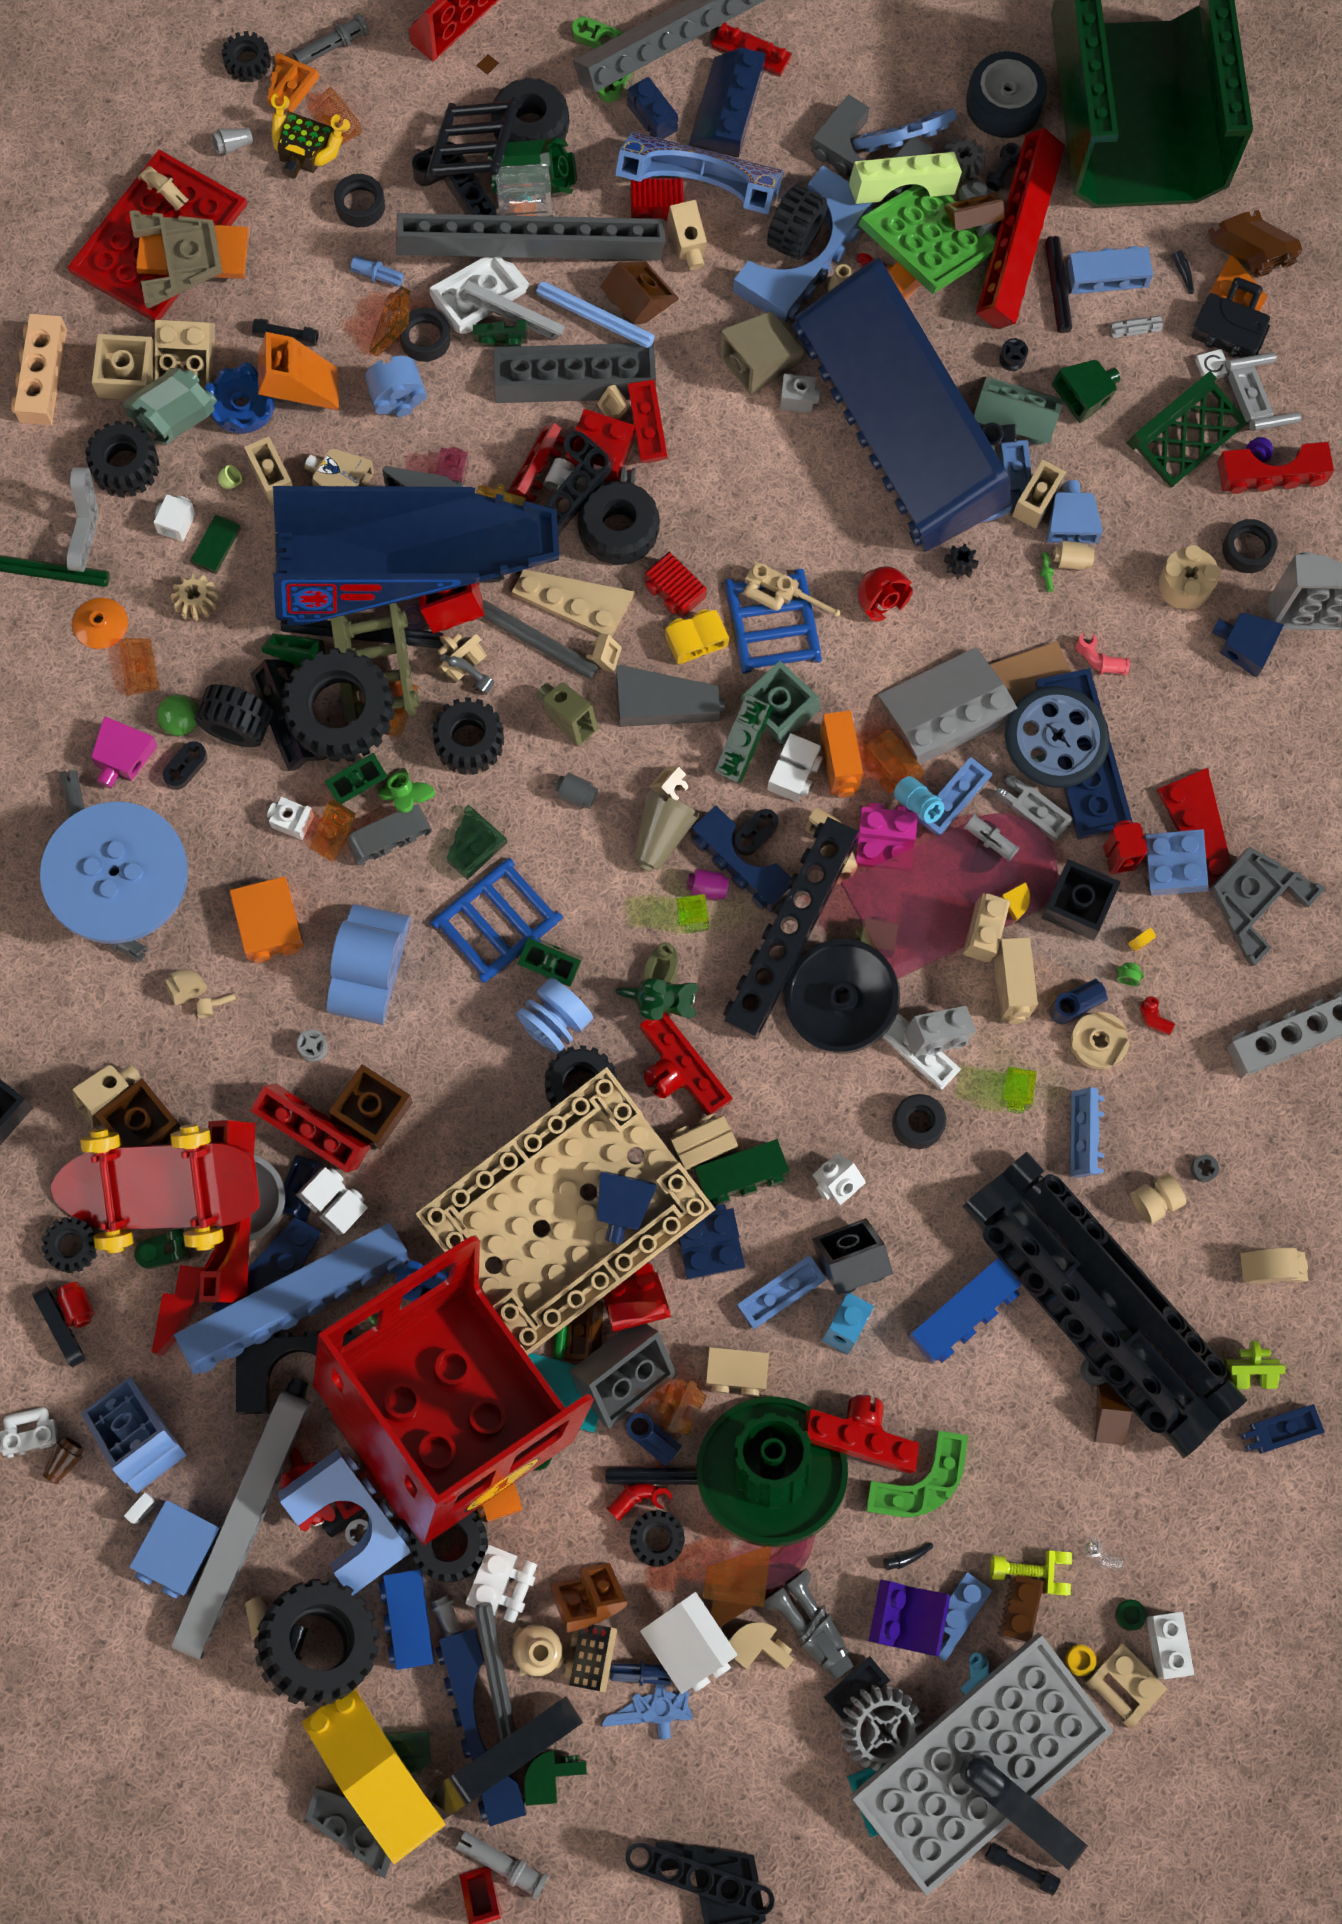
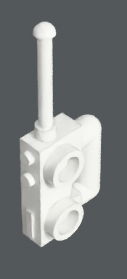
M45 1407L6 1415L3 1419L4 1431H0V1452L3 1453V1456L13 1458V1454L25 1455L26 1451L53 1447L58 1441L55 1420L49 1419V1413ZM33 1421L38 1422L35 1430L18 1433L16 1425Z

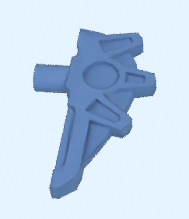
M656 1684L655 1693L641 1697L640 1694L634 1695L632 1697L633 1703L616 1714L606 1716L602 1727L653 1722L657 1724L659 1740L671 1739L670 1723L673 1720H693L691 1710L687 1705L689 1692L686 1691L683 1694L679 1693V1695L666 1692L664 1684Z

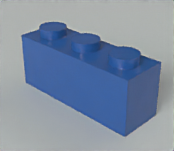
M419 1569L384 1575V1583H379L381 1601H387L389 1614H384L383 1616L385 1631L392 1635L393 1645L388 1646L390 1665L396 1664V1670L435 1664L422 1571Z

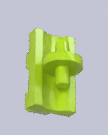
M1251 1340L1249 1349L1239 1350L1240 1358L1249 1359H1225L1226 1369L1230 1372V1380L1238 1389L1250 1388V1374H1259V1386L1261 1388L1277 1389L1280 1374H1285V1364H1280L1278 1358H1270V1349H1261L1258 1340Z

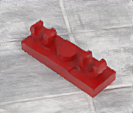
M726 22L720 26L711 42V47L725 53L740 47L766 53L764 70L781 77L792 56V53L786 51L785 48L781 49L774 46L771 42L769 43L747 32L740 31L737 27L733 28L727 25Z
M655 380L629 383L628 390L641 464L666 460L668 455Z
M556 423L542 428L506 493L511 498L515 499L522 496L528 502L536 501L537 497L532 495L530 488L541 490L543 485L541 482L533 480L536 474L542 473L548 464L546 458L548 455L552 458L560 457L561 453L555 449V443L559 446H564L565 438L558 436L562 428Z

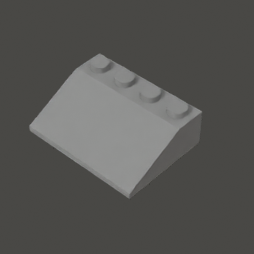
M1312 552L1295 554L1267 599L1269 620L1283 624L1282 630H1342V563L1325 555H1314Z
M977 647L878 694L916 766L1005 724L1009 714L1017 709L1004 683Z

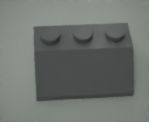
M648 1324L623 1329L569 1371L582 1397L587 1394L592 1395L594 1401L591 1409L607 1428L612 1427L677 1376L659 1332Z

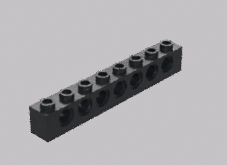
M827 817L825 823L820 822L813 835V838L816 839L813 847L806 848L800 861L803 866L799 874L794 873L789 881L787 888L791 890L787 898H781L776 907L775 914L778 916L774 924L769 923L762 935V939L765 941L761 949H755L750 958L749 964L752 967L748 975L743 974L737 984L736 990L739 993L735 1001L730 1000L723 1012V1015L726 1016L724 1021L727 1025L757 1040L860 838L859 831L830 817ZM826 845H833L836 847V852L831 857H825L821 854V849ZM813 870H820L824 874L822 880L816 883L809 881L808 875ZM801 895L811 898L810 904L805 908H799L795 905L796 899ZM790 920L797 922L798 927L795 932L790 934L783 932L782 927L785 922ZM775 946H782L785 949L784 955L779 959H773L769 955L770 950ZM768 971L772 974L771 981L765 985L757 983L758 974ZM748 997L759 999V1005L756 1009L746 1010L744 1008V1002Z

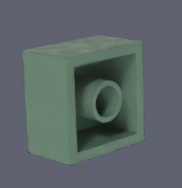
M781 661L774 665L740 697L741 704H743L746 694H750L774 706L764 730L780 746L787 741L790 733L795 734L821 710L819 696Z

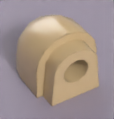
M176 970L169 973V977L164 979L165 987L175 1006L181 1003L184 1004L207 990V985L203 978L193 970Z

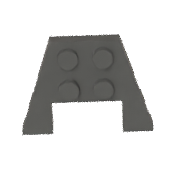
M1251 847L1245 849L1210 887L1244 957L1251 966H1255L1272 948L1252 928V925L1284 890L1287 889L1305 907H1309L1325 890L1322 885L1310 882L1305 879V876L1282 867L1281 863Z

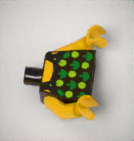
M274 94L271 98V103L276 108V113H273L271 134L274 149L278 152L280 161L285 162L282 169L283 174L295 179L300 169L314 173L318 167H322L337 157L343 139L341 134L350 128L349 120L344 119L342 126L339 127L340 115L337 114L331 118V126L290 111L285 115L284 110L290 104L289 98L284 95L283 105L278 106V94Z

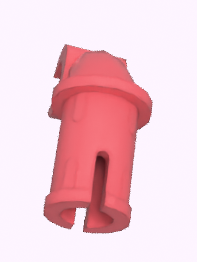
M1083 633L1080 635L1075 646L1076 650L1084 656L1090 666L1098 671L1099 675L1114 673L1127 676L1130 666L1129 658L1106 656L1105 653L1099 654L1095 650L1097 637L1093 634L1089 645L1084 642Z

